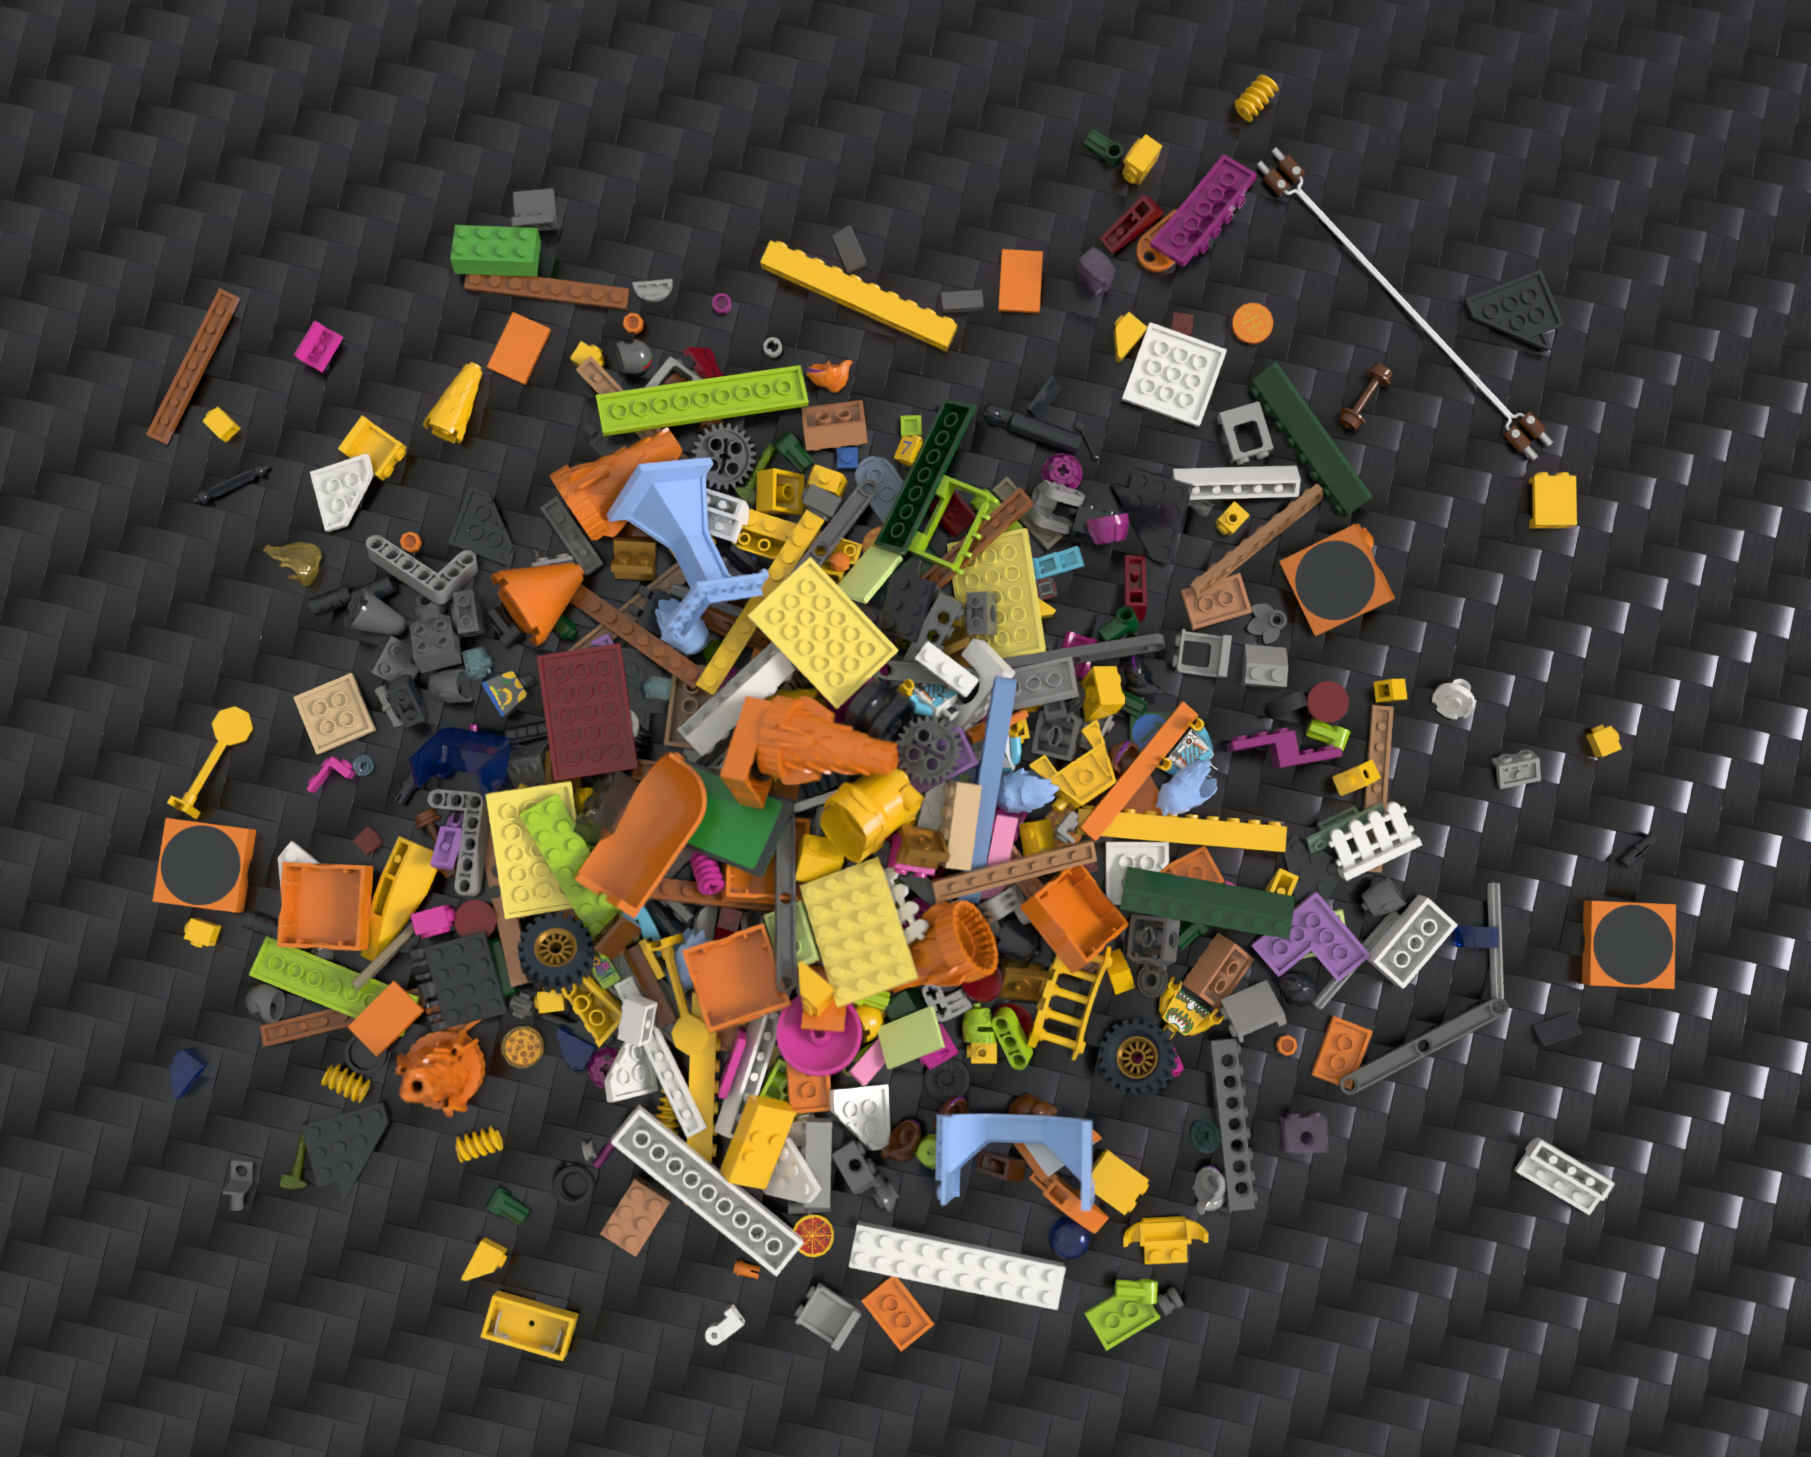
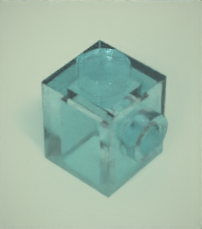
M479 647L462 652L468 677L480 680L486 678V674L492 673L490 668L493 667L492 658L490 655H487L485 648Z
M650 676L644 683L643 692H646L645 698L669 700L672 679Z

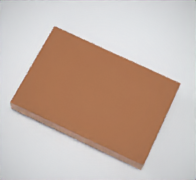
M1240 573L1225 577L1199 599L1192 595L1191 587L1180 591L1192 630L1252 613Z

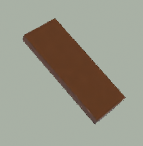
M637 944L626 950L623 956L643 996L658 1002L655 1020L659 1028H663L678 1020L680 1017L661 979H656L640 945Z

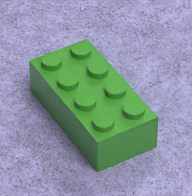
M455 225L450 258L455 274L537 277L541 247L538 229Z

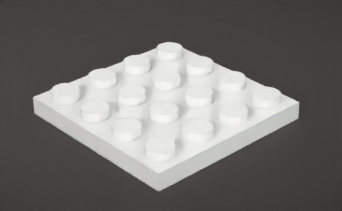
M1150 322L1122 400L1199 428L1227 350Z

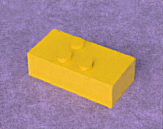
M749 1095L720 1169L728 1183L761 1189L767 1188L796 1114L787 1101Z

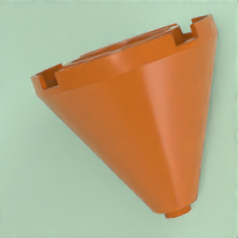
M573 562L499 570L491 575V581L493 585L499 583L500 587L497 594L505 608L524 634L531 633L533 635L529 640L535 646H538L545 642L582 583V575L585 573L579 564L575 565Z

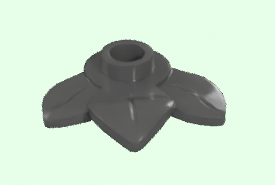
M1268 604L1253 605L1251 610L1256 618L1249 623L1247 631L1254 635H1263L1265 644L1274 642L1278 639L1280 630L1287 624L1286 614L1281 610H1273ZM1274 617H1278L1280 619L1279 624H1275L1273 622Z

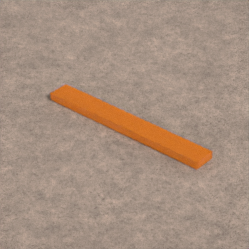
M1184 701L1176 707L1080 825L1079 829L1094 842L1098 840L1154 771L1156 764L1162 761L1160 757H1165L1188 729V722L1192 723L1196 719L1195 716H1198Z

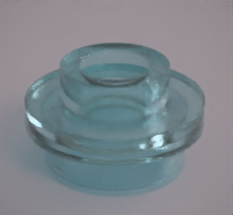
M366 755L356 757L353 762V770L360 776L370 774L374 768L372 759ZM363 762L364 767L361 769L360 765Z

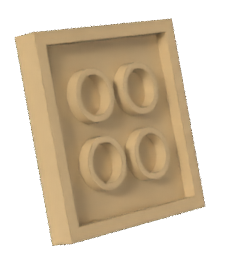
M353 673L293 697L317 755L376 731Z

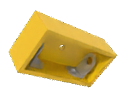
M498 1290L492 1297L481 1337L563 1361L567 1355L579 1314ZM529 1321H534L535 1325L531 1326Z

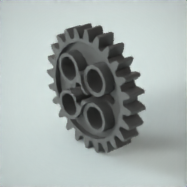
M718 422L716 428L713 424H709L710 431L702 428L704 435L696 434L699 441L691 442L696 447L695 449H689L690 452L694 453V456L689 459L710 457L714 460V468L709 470L706 475L708 487H712L715 483V489L717 490L720 489L721 484L725 490H728V484L732 488H736L735 482L743 484L741 478H749L746 473L747 470L753 471V468L749 465L750 463H756L755 460L751 459V456L755 455L756 452L750 451V449L755 445L747 443L751 437H743L745 430L741 429L738 431L737 425L731 428L730 423L726 422L723 428V424ZM713 439H717L718 447L713 450L710 443ZM736 442L738 444V450L735 453H732L730 450V446L732 443ZM720 454H726V458H719ZM730 463H733L735 466L732 473L727 472V466Z
M926 715L925 721L921 717H917V724L911 720V728L903 726L906 733H898L902 741H895L900 746V749H896L900 753V757L897 760L903 762L899 768H906L905 774L907 776L913 774L912 781H916L920 777V784H924L926 779L929 785H932L933 779L937 783H941V776L948 780V772L955 774L953 766L960 767L956 760L963 759V756L958 754V751L964 750L963 747H958V744L963 741L962 739H956L959 731L952 732L951 730L954 725L950 724L946 727L947 720L943 719L939 723V717L937 716L933 718V721H931L929 715ZM927 730L929 732V739L923 742L920 734L922 731ZM916 740L924 746H931L933 751L944 755L946 759L943 760L934 754H927V750L913 744V741ZM942 740H946L948 748L942 752L939 749V743ZM913 749L919 751L920 755L917 760L911 758L910 754ZM935 758L938 762V767L935 770H931L929 762Z

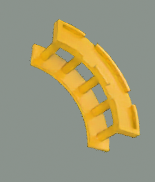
M1107 946L1103 956L1097 955L1091 960L1099 963L1096 974L1080 969L1072 974L1056 955L1054 962L1050 964L1047 973L1048 978L1040 1001L1037 1004L1036 1010L1038 1011L1036 1019L1033 1021V1028L1029 1035L1027 1046L1035 1048L1038 1041L1042 1040L1073 1049L1071 1060L1074 1061L1079 1053H1083L1086 1044L1083 1038L1090 1011L1106 968L1110 969L1113 957L1110 956L1111 947ZM1062 973L1093 982L1089 995H1081L1058 987L1055 984L1058 974L1062 975ZM1057 995L1085 1004L1081 1019L1051 1010L1048 1007L1051 996ZM1050 1018L1078 1027L1076 1040L1046 1032V1029H1043L1044 1020Z

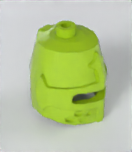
M980 1003L972 1004V1008L964 1012L962 1024L964 1042L982 1044L996 1042V1034L992 1028L993 1017L990 1008L981 1007Z
M929 1134L924 1137L915 1151L919 1162L932 1170L936 1169V1134Z

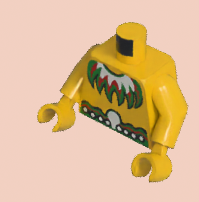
M1175 977L1170 978L1169 985L1165 992L1160 995L1159 1001L1160 1018L1167 1022L1162 1030L1170 1036V1040L1177 1031L1184 1036H1193L1206 1031L1214 1024L1221 1023L1224 1015L1217 1018L1215 1014L1218 1012V1009H1214L1210 1014V1012L1180 990L1182 981L1175 985L1173 984Z

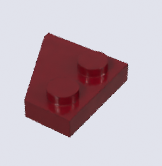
M687 347L682 350L685 357L690 355L696 365L693 368L702 379L723 376L722 371L716 364L715 355L710 348Z

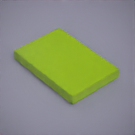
M1115 1294L1084 1312L1106 1351L1160 1319L1153 1304H1143L1136 1300L1115 1299Z

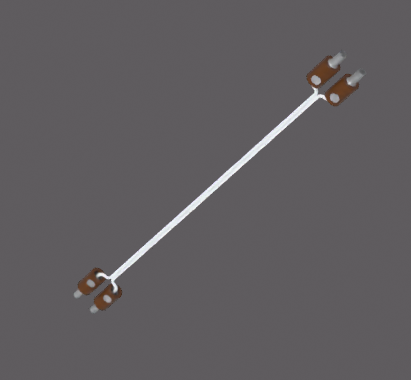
M1277 147L1271 152L1280 161L1278 167L1294 184L1300 180L1297 186L1298 190L1294 189L1289 192L1287 190L1291 187L1290 184L1275 168L1270 170L1260 161L1256 166L1265 175L1263 180L1279 197L1284 193L1287 195L1297 193L1508 418L1506 424L1507 431L1503 436L1519 453L1524 451L1532 461L1538 457L1529 446L1532 442L1516 425L1509 428L1512 421L1511 418L1522 416L1518 422L1534 439L1539 437L1547 447L1553 443L1544 433L1546 427L1531 411L1525 415L1523 413L1513 415L1301 190L1300 187L1303 184L1302 177L1306 172L1290 155L1285 157Z

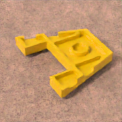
M1097 720L1081 730L1093 749L1059 772L1055 770L1046 755H1043L1029 765L1042 778L1051 779V784L1059 786V790L1080 806H1083L1116 783Z

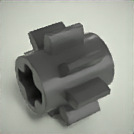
M520 992L519 996L514 995L509 1009L514 1011L512 1016L524 1019L525 1015L531 1016L535 1008V1003L531 1000L533 996L524 992Z

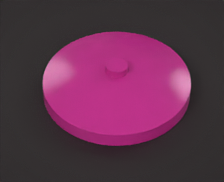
M801 995L797 996L790 1002L791 1007L782 1011L777 1023V1043L783 1058L795 1070L809 1076H828L843 1070L855 1058L861 1045L862 1027L856 1010L851 1004L846 1005L844 1033L801 1029L803 1004L801 1003Z

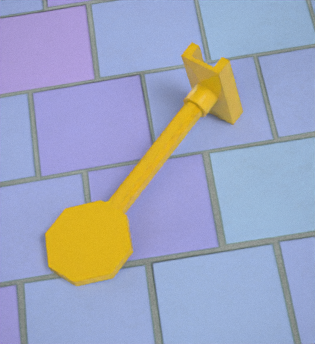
M236 706L219 711L212 722L218 742L189 791L185 792L182 799L171 795L167 802L178 811H183L196 820L201 813L193 807L197 799L196 796L225 747L245 742L253 730L249 713Z
M680 933L647 943L646 948L648 952L661 951L662 957L665 959L681 1016L671 1032L676 1048L687 1055H692L704 1051L710 1035L705 1022L697 1016L691 1015L688 1009L674 959L673 946L684 941L683 935Z

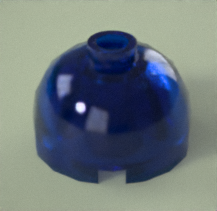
M1069 1216L1060 1217L1054 1221L1048 1233L1051 1249L1063 1259L1072 1260L1085 1254L1090 1244L1089 1230Z

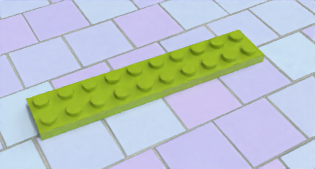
M801 365L596 395L603 436L804 407L809 404Z

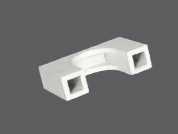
M974 638L961 655L975 668L979 675L980 685L978 693L971 702L965 705L957 698L955 708L959 711V714L954 720L950 721L945 715L940 717L941 720H947V726L953 724V729L961 726L964 732L974 727L987 714L994 677L1012 678L1016 673L986 641Z

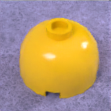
M851 1003L861 1022L862 1037L865 1038L863 1042L867 1043L878 1036L880 1027L884 1025V1010L866 1004L858 1005Z

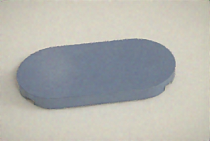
M870 456L858 464L855 472V482L857 486L864 479H871L876 483L877 492L869 505L881 523L884 524L904 481L889 460L883 457ZM865 485L862 487V491L870 494L873 492V488L870 485Z

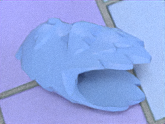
M670 598V601L659 600V609H655L659 626L667 623L681 602ZM699 617L685 638L681 632L676 634H663L661 632V640L668 643L670 647L675 648L677 652L685 655L697 654L708 645L709 631L701 617Z
M1197 760L1185 765L1176 772L1169 782L1161 786L1157 795L1158 802L1156 807L1161 809L1164 817L1168 813L1171 815L1185 813L1191 808L1201 805L1216 792L1218 788L1216 785L1217 779H1208L1206 777L1211 771L1209 767L1211 761Z
M1021 768L1015 773L1011 771L1008 775L1004 774L1001 777L996 806L1007 813L1032 812V810L1041 808L1046 803L1052 801L1055 798L1053 794L1059 790V786L1051 784V779H1044L1033 770L1025 771L1024 768Z
M690 928L684 930L682 933L684 941L673 946L674 959L684 993L694 989L682 950L710 941V938L706 939L704 930H700L697 933L694 928L691 931ZM666 966V968H665V973H666V975H667L666 977H667V980H668V982H669V984H670V989L673 990V987H672V984H671V980H670V976H669V973H668V969H667V966Z

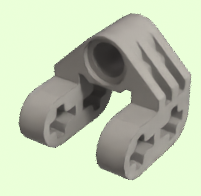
M1044 480L1033 491L1032 501L1035 504L1030 509V518L1039 527L1069 534L1073 522L1067 518L1054 515L1052 512L1058 501L1073 506H1081L1085 495L1062 484L1058 485L1055 482L1051 483L1048 480Z
M1016 884L976 905V908L986 918L993 935L997 939H1000L998 936L1005 924L1002 917L1014 911L1023 925L1031 922L1019 907L1026 901V898Z
M923 985L922 993L928 1007H934L935 1011H937V1003H940L942 1008L946 1007L944 1014L936 1013L937 1021L939 1022L947 1021L972 1008V1004L963 988L944 995L940 986ZM929 986H932V988L937 987L938 991H935L936 997L933 998L931 993H926Z

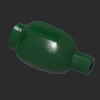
M563 614L552 629L561 639L572 641L578 635L575 623Z

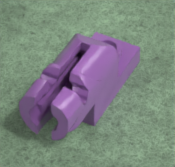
M455 812L451 813L446 826H440L430 863L432 868L453 870L456 857L459 855L464 813H461L460 818L456 817Z

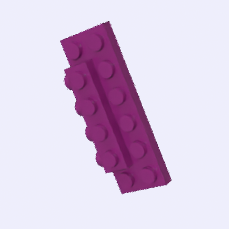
M1223 154L1150 242V247L1182 267L1189 262L1193 255L1197 256L1199 252L1203 254L1209 246V240L1212 237L1214 239L1217 238L1220 234L1222 224H1228L1233 217V211L1243 206L1246 200L1245 192L1257 179V173Z

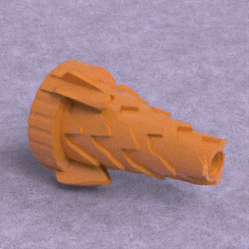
M666 427L652 437H645L628 448L624 446L611 455H605L594 462L579 464L572 468H569L566 464L549 476L592 541L598 540L602 536L614 537L628 521L618 520L609 522L606 514L639 464L676 461L682 454V448Z
M776 696L772 703H770L762 722L758 740L757 762L760 772L777 776L786 785L820 781L822 776L820 772L831 774L833 771L848 775L863 774L870 776V773L889 776L897 768L898 764L897 743L870 738L867 734L852 730L851 726L833 723L835 713L829 711L825 706L808 696H802L799 699Z
M957 900L952 903L941 901L932 905L919 917V919L926 920L929 924L928 930L924 933L925 938L922 940L917 938L908 945L919 979L886 991L896 993L919 985L958 986L963 981L971 983L993 974L998 964L997 946L991 928L980 910L972 903H969V901Z
M464 1028L460 1032L452 1029L430 1032L418 1039L411 1046L407 1055L398 1053V1065L395 1069V1075H403L400 1096L407 1102H421L424 1106L442 1109L446 1117H453V1110L467 1111V1100L478 1091L485 1076V1060L477 1044L479 1040L477 1038L475 1040L470 1038L466 1033L467 1030ZM421 1082L423 1084V1088L419 1087Z

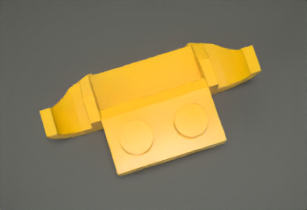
M1185 1216L1142 1218L1141 1222L1135 1223L1126 1230L1124 1234V1247H1128L1132 1242H1140V1246H1144L1145 1264L1187 1262V1244H1191V1239H1199L1204 1243H1208V1232L1195 1221L1185 1219Z

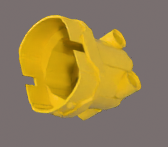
M895 769L889 776L870 773V776L863 775L852 784L843 783L835 793L828 797L823 809L829 805L830 807L822 813L820 826L826 837L841 854L859 864L871 853H875L883 847L885 838L898 828L900 829L901 824L914 825L917 820L914 815L920 809L924 797L910 785L907 775L901 769Z

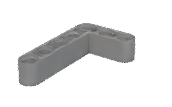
M379 535L371 536L366 540L368 556L372 562L437 604H444L453 597L452 593L458 592L478 572L476 555L472 551H462L439 573H436Z
M433 790L428 795V803L431 807L446 811L464 812L455 890L460 895L474 897L481 890L490 825L486 795L475 792ZM441 796H443V800L440 804L439 799ZM462 798L461 804L458 805V800ZM481 799V804L477 807V802ZM478 820V826L475 828L474 823ZM475 840V847L472 849L471 845ZM472 861L473 866L469 870V863ZM469 882V883H470V888H469V890L467 891V890H466V885H467V883Z

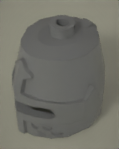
M444 670L431 674L429 677L428 690L435 700L448 703L472 701V684L465 670Z
M1389 877L1376 882L1362 894L1364 903L1361 904L1365 911L1369 910L1374 917L1390 914L1407 904V901Z

